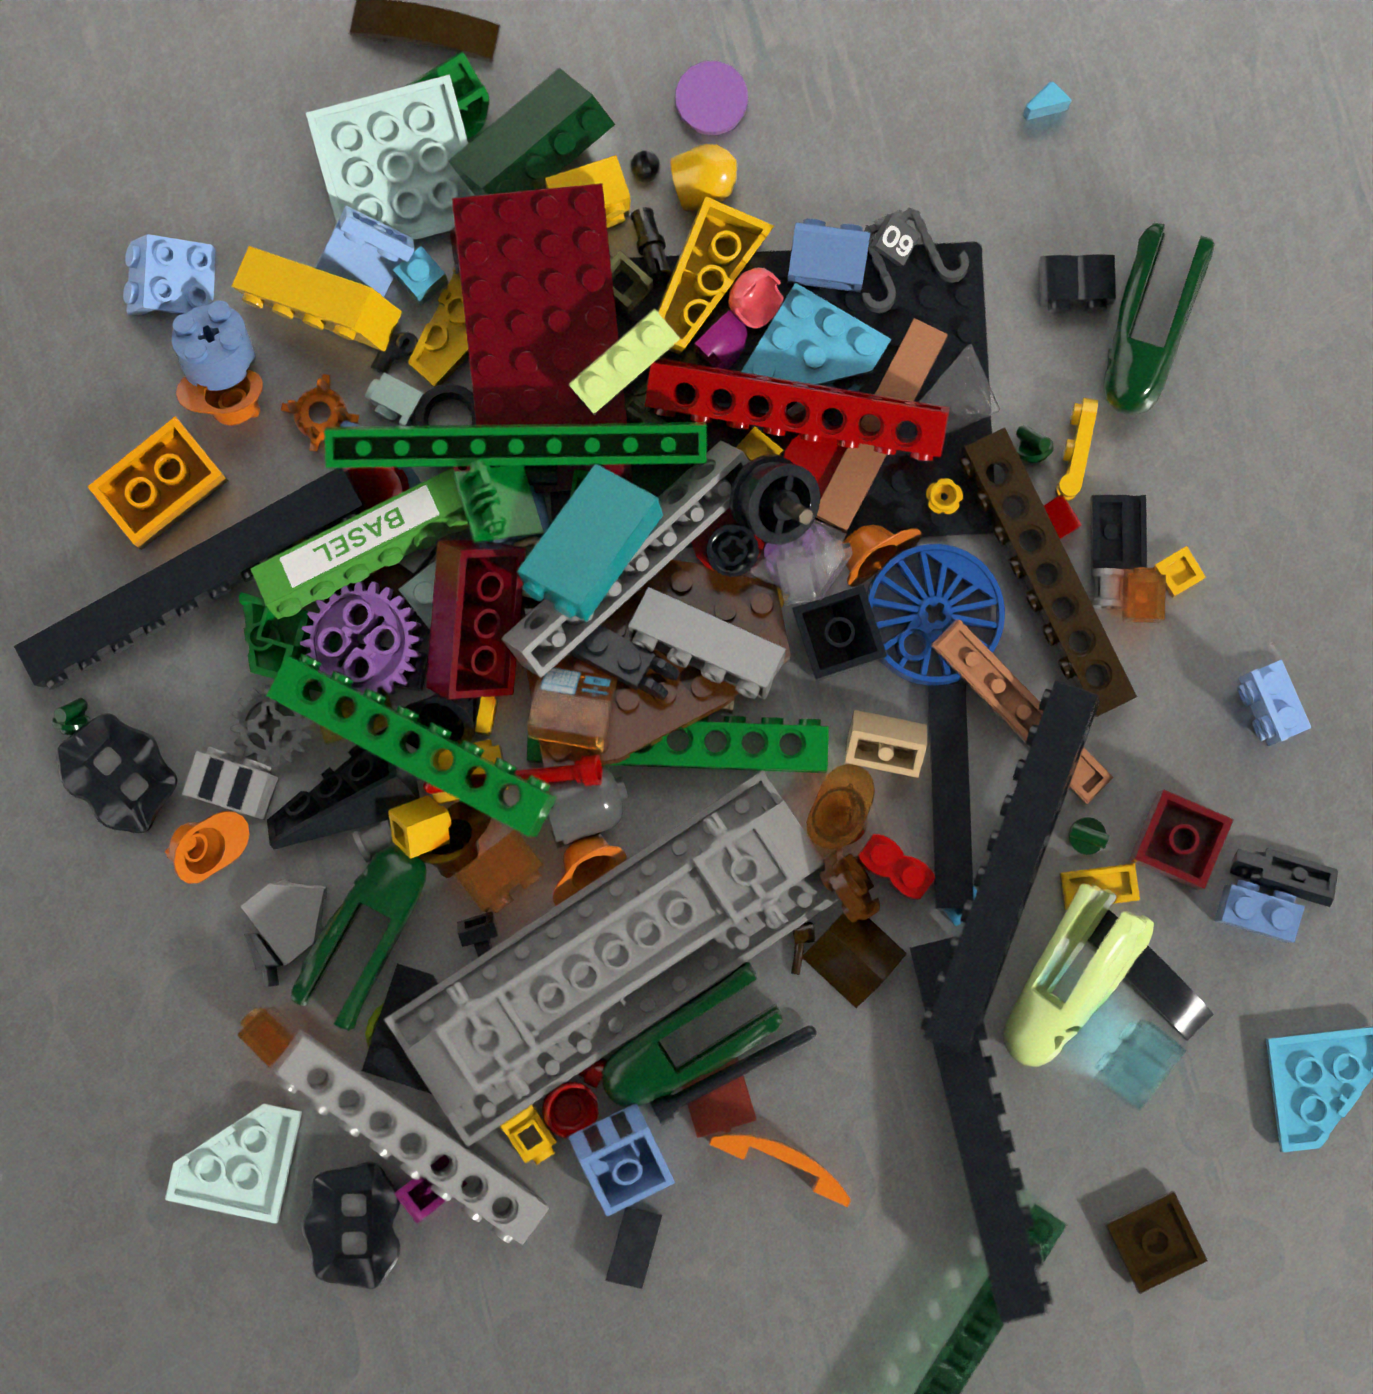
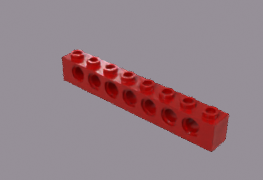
M658 358L650 365L645 407L654 408L653 413L661 416L674 417L676 412L690 414V420L696 422L712 423V418L726 420L728 427L736 429H748L750 424L764 427L763 432L771 435L784 436L786 431L800 433L801 439L812 442H822L823 437L837 439V445L847 448H859V443L872 445L875 452L895 455L896 450L911 452V458L923 461H933V456L941 457L950 407L663 358ZM680 383H689L693 386L696 393L694 400L687 401L679 396L678 385ZM715 390H727L732 396V405L728 407L718 405L714 399ZM755 395L765 397L769 402V411L766 413L754 411L750 403L751 397ZM790 402L801 403L806 409V417L803 419L792 418L788 414L787 405ZM828 408L838 409L843 415V423L838 426L828 424L824 419V411ZM867 414L876 416L880 421V429L875 432L866 431L861 426V417ZM902 421H911L916 425L918 434L913 438H904L899 434L897 425Z

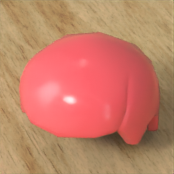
M753 268L740 274L730 288L728 302L730 310L748 327L756 329L768 324L775 317L784 301V297L777 287L781 282L772 272L765 268Z

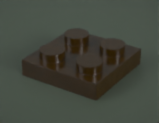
M1170 1191L1105 1223L1139 1294L1208 1261L1174 1191Z

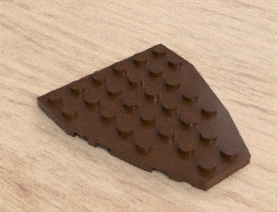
M669 561L600 624L632 642L633 639L629 638V624L647 588L650 587L785 648L783 664L791 658L777 585L745 576L730 577L722 575L715 569L711 570L705 567V565L693 562ZM522 596L520 621L545 598L538 601L534 598ZM655 649L651 653L655 654L656 658L667 661L678 668L680 672L676 680L667 679L651 669L645 677L660 683L668 690L669 693L664 700L649 695L640 689L636 691L571 655V651L553 668L581 673L574 695L540 689L544 676L540 678L526 668L544 768L574 765L575 761L581 760L582 756L599 755L602 765L619 763L629 758L631 753L650 744L652 746L661 741L665 735L679 728L684 729L724 708L735 700V696L739 692L735 689L736 686L723 680L721 683H716L705 678L701 674V670L690 665L681 667L670 662L666 654ZM586 676L611 680L609 687L584 683ZM590 689L595 691L607 692V695L585 692L582 690Z

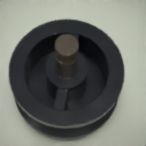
M763 455L746 463L734 480L730 493V509L736 523L747 528L761 540L774 545L787 544L800 538L813 524L820 506V490L815 477L807 469L779 455Z

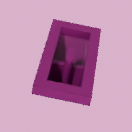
M444 1154L431 1164V1168L434 1170L444 1169L449 1163L448 1157ZM423 1176L419 1180L413 1178L394 1193L416 1224L446 1202L445 1199L437 1195L430 1188L433 1183ZM465 1180L462 1182L461 1189L467 1185Z

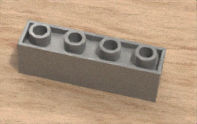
M650 587L647 588L629 624V638L633 639L632 642L649 652L655 649L666 654L667 659L678 666L687 667V665L697 668L701 670V674L705 678L713 682L721 683L723 680L736 686L735 689L740 694L749 698H756L758 696L766 699L772 687L774 676L779 672L785 658V648Z

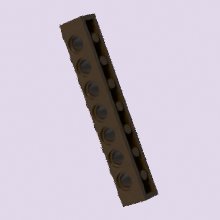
M1004 427L965 446L960 450L963 457L959 458L960 465L968 479L974 477L979 491L975 492L977 500L984 512L990 510L996 524L992 525L994 535L1001 546L1007 545L1012 555L1008 562L1017 579L1023 577L1029 590L1025 593L1026 600L1034 613L1040 612L1045 622V625L1041 626L1042 632L1050 646L1056 645L1062 657L1058 660V664L1064 677L1067 680L1072 678L1077 688L1099 695L1100 705L1095 717L1136 698L1137 695L1006 428ZM989 465H999L1004 470L1005 478L1002 483L995 484L987 478L986 470ZM1006 498H1014L1020 503L1021 513L1018 517L1013 518L1005 514L1003 502ZM1029 531L1037 537L1038 544L1034 551H1026L1021 547L1019 538L1022 532ZM1039 565H1047L1053 570L1054 579L1050 585H1044L1037 580L1036 570ZM1057 598L1065 599L1070 605V613L1065 619L1057 617L1053 612L1052 606ZM1074 631L1081 632L1086 637L1087 645L1082 652L1074 651L1069 645L1070 635ZM1091 665L1098 666L1103 672V680L1098 686H1093L1086 680V670Z

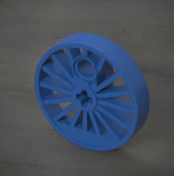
M927 544L904 550L889 559L878 570L866 591L871 608L875 606L910 613L909 616L876 623L878 629L906 624L902 632L883 644L885 651L895 645V651L900 658L898 663L888 654L887 657L879 659V661L895 675L921 685H946L963 679L958 673L951 675L949 664L939 654L943 676H927L932 650L930 645L956 619H960L965 625L994 630L989 645L980 640L992 653L995 651L1003 632L1005 606L997 580L982 561L958 547L944 544ZM918 554L925 591L903 559ZM927 557L939 564L935 591ZM896 564L917 597L884 576L887 571ZM948 570L955 577L943 593L946 572ZM961 580L970 585L953 598H950ZM879 583L912 605L874 598ZM976 590L990 598V600L960 606L955 605ZM937 606L941 609L938 615L942 618V621L936 620L930 623L927 620L929 613L925 609L931 610ZM995 606L996 622L958 615V613ZM907 636H916L921 640L923 649L919 655H911L905 650L904 641ZM921 661L919 674L904 668L906 663Z

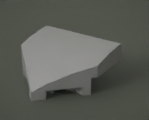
M290 880L271 882L240 906L285 966L292 963L314 945L324 929L322 914L323 900L327 898V887L290 883Z

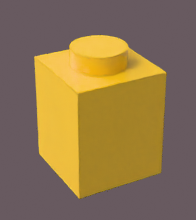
M429 795L389 810L392 842L400 847L410 859L450 843L448 829L451 826L450 815L444 806H440Z

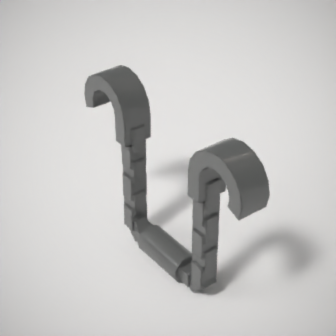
M908 207L904 212L899 210L892 213L905 223L906 220L914 221L916 230L921 233V241L926 252L929 254L931 263L941 279L947 282H957L964 278L969 265L968 255L965 251L959 255L958 261L961 264L959 269L955 271L946 269L938 251L935 249V244L928 233L923 218L920 216V212ZM885 217L873 221V225H866L864 232H870L868 253L872 257V262L888 294L884 301L878 302L871 298L870 293H862L863 303L866 308L876 313L889 310L893 306L896 296L895 286L889 272L886 270L881 255L870 247L873 241L872 236L878 232Z

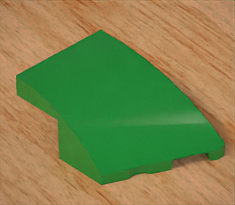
M240 592L239 603L243 605L246 628L243 629L245 641L249 646L248 661L250 672L275 679L286 656L299 658L302 653L306 655L311 652L310 648L300 645L301 641L310 639L311 634L302 630V626H313L314 621L307 615L310 611L301 609L300 612L293 616L277 619L265 605L263 598ZM339 633L334 634L329 641V647L333 653L342 647L343 640ZM344 658L339 662L340 667L343 665ZM315 681L310 686V690L322 693V687L317 685L319 681Z

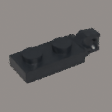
M1266 848L1265 852L1255 851V854L1238 849L1232 859L1230 868L1231 874L1246 880L1249 879V882L1258 884L1260 887L1284 892L1320 905L1330 907L1335 898L1337 869Z

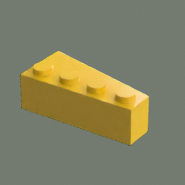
M248 246L231 285L243 294L242 301L253 307L262 309L263 305L269 306L274 313L292 320L294 316L302 319V322L319 330L327 329L350 341L355 340L385 352L402 314V311L369 286Z

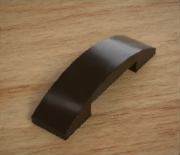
M356 0L349 34L386 42V38L452 50L456 51V53L462 51L468 58L493 62L500 25L464 13L424 4L398 0Z

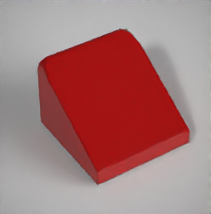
M1062 494L1044 505L1060 540L1081 526V522Z

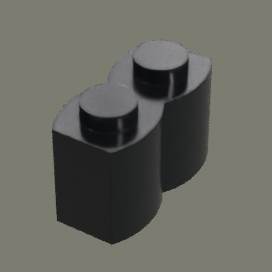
M1050 255L1040 257L1038 262L1039 306H1047L1049 312L1070 311V306L1080 305L1085 306L1086 311L1098 312L1107 310V305L1114 304L1116 300L1115 255Z

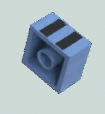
M638 1104L631 1105L568 1136L607 1217L675 1183Z

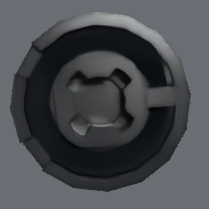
M735 523L725 524L716 529L709 537L706 547L708 561L712 568L718 573L730 577L742 576L749 572L756 564L759 555L758 542L754 534L747 528Z

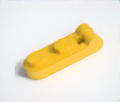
M1083 397L1081 404L1074 403L1070 424L1076 425L1073 439L1067 438L1062 460L1068 461L1066 475L1060 479L1055 488L1056 495L1062 494L1067 501L1072 500L1082 487L1098 409V400Z

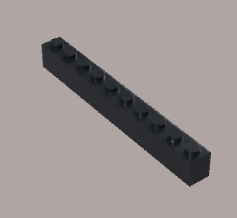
M336 468L20 642L14 648L34 686L48 687L49 690L57 688L69 681L68 674L79 668L82 672L90 670L102 662L100 657L110 651H113L114 654L120 653L133 646L134 642L132 639L143 633L150 636L164 629L167 626L165 621L175 615L183 618L199 609L197 603L211 597L212 600L228 594L232 590L230 585L241 579L244 582L254 579L251 568L368 510V507L349 471L345 468Z
M1056 680L1052 690L1046 688L1043 693L1039 710L1044 712L1039 725L1033 723L1028 733L1026 745L1031 747L1026 760L1019 759L1015 768L1013 780L1017 781L1014 793L1013 795L1007 794L1002 803L1000 815L1004 816L1001 828L1000 830L994 829L989 838L987 851H990L991 855L986 866L980 865L976 873L973 886L978 887L974 901L967 900L962 911L960 922L965 923L961 936H954L949 946L947 957L952 959L947 973L941 971L936 981L934 993L938 994V998L934 1008L928 1007L923 1016L920 1029L925 1030L923 1037L927 1041L968 1056L971 1055L1100 705L1099 695Z
M953 937L910 947L925 1012L928 1007L934 1008L938 998V994L934 993V988L940 972L947 973L952 959L947 957V953ZM983 1020L970 1056L933 1043L1000 1322L1001 1324H1007L1049 1314L1047 1305L1054 1303L1049 1282H1041L1038 1267L1044 1266V1261L1039 1243L1032 1244L1028 1229L1035 1227L1030 1206H1022L1019 1191L1025 1190V1184L1020 1167L1013 1168L1010 1153L1016 1152L1011 1130L1004 1131L1000 1116L1006 1115L1007 1112L1002 1093L994 1092L991 1078L997 1077V1071L993 1056H985L982 1041L988 1040V1035Z

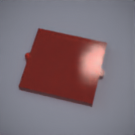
M738 1057L713 1072L695 1078L682 1086V1088L685 1089L739 1061ZM744 1075L687 1104L697 1138L723 1130L729 1133L733 1127L757 1120Z

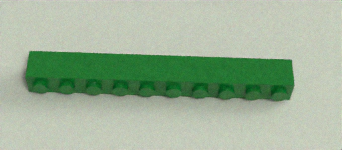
M705 422L327 427L324 430L325 468L469 466L472 462L483 460L487 466L707 463Z

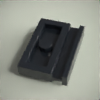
M1092 495L1090 497L1091 571L1095 568L1145 571L1147 569L1146 495Z

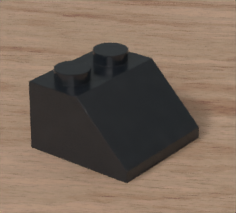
M864 585L792 608L816 681L854 670L887 657Z

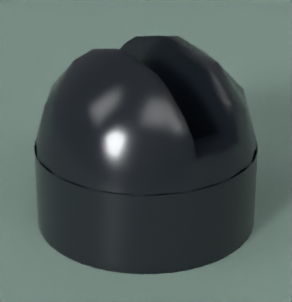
M640 151L631 160V172L637 180L650 182L660 172V161L653 152ZM647 157L651 172L644 173L640 158Z

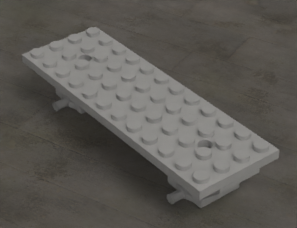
M762 770L384 1020L468 1147L840 900L835 891L830 892L824 886L820 877V872L825 870L823 858Z

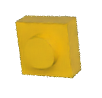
M755 426L736 447L744 452L749 461L763 455L781 456L783 454V449Z

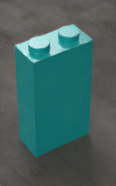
M595 464L518 569L524 584L523 590L538 601L545 598L554 603L555 609L568 618H573L575 615L587 622L662 518L663 512L658 498Z

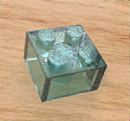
M1139 1020L1136 1023L1131 1021L1118 1037L1122 1041L1120 1046L1113 1053L1107 1051L1095 1066V1069L1099 1072L1094 1079L1127 1106L1137 1110L1144 1106L1187 1051L1153 1022L1147 1020Z

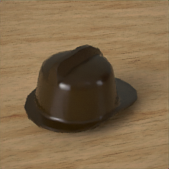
M461 800L447 809L451 818V826L448 827L450 843L418 855V858L424 863L434 865L445 878H450L453 874L466 870L474 864L480 850L478 839L491 822V816Z

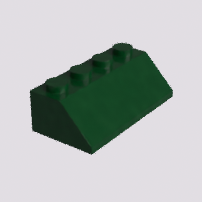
M558 68L450 158L448 162L475 196L539 190L545 185V178L558 174L609 131L615 123L593 94L561 68Z

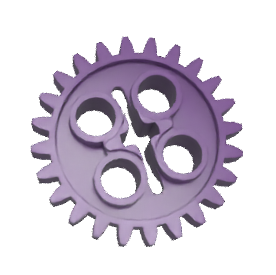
M361 581L355 583L354 591L349 584L341 588V595L335 591L329 597L330 601L328 603L323 600H316L321 611L318 614L314 612L307 613L314 623L313 626H302V630L311 635L310 639L301 641L300 645L310 648L311 652L306 655L322 663L319 668L321 671L332 675L333 671H337L353 679L354 682L351 687L363 693L366 688H369L381 695V689H384L389 694H395L393 682L396 681L406 685L407 680L402 674L404 670L416 671V668L409 663L410 658L421 657L419 652L412 649L414 644L423 642V638L413 636L412 631L418 629L421 625L418 622L408 621L415 611L412 608L401 609L405 602L404 597L397 596L391 600L393 589L385 587L380 593L379 584L371 582L366 590L365 583ZM360 606H365L368 611V617L363 624L357 625L354 620V613ZM383 616L384 622L380 626L374 628L377 625L379 618ZM391 631L395 639L394 644L389 650L384 651L380 644L381 637L385 632ZM339 633L343 640L342 647L333 653L330 650L329 641L334 634ZM358 635L365 636L363 641L366 647L364 649L358 648L360 644L357 640ZM347 657L344 666L340 667V660ZM365 658L369 664V671L366 676L359 678L356 675L355 667L359 660ZM348 698V699H346L345 701H350V702H351L352 699H351V698Z

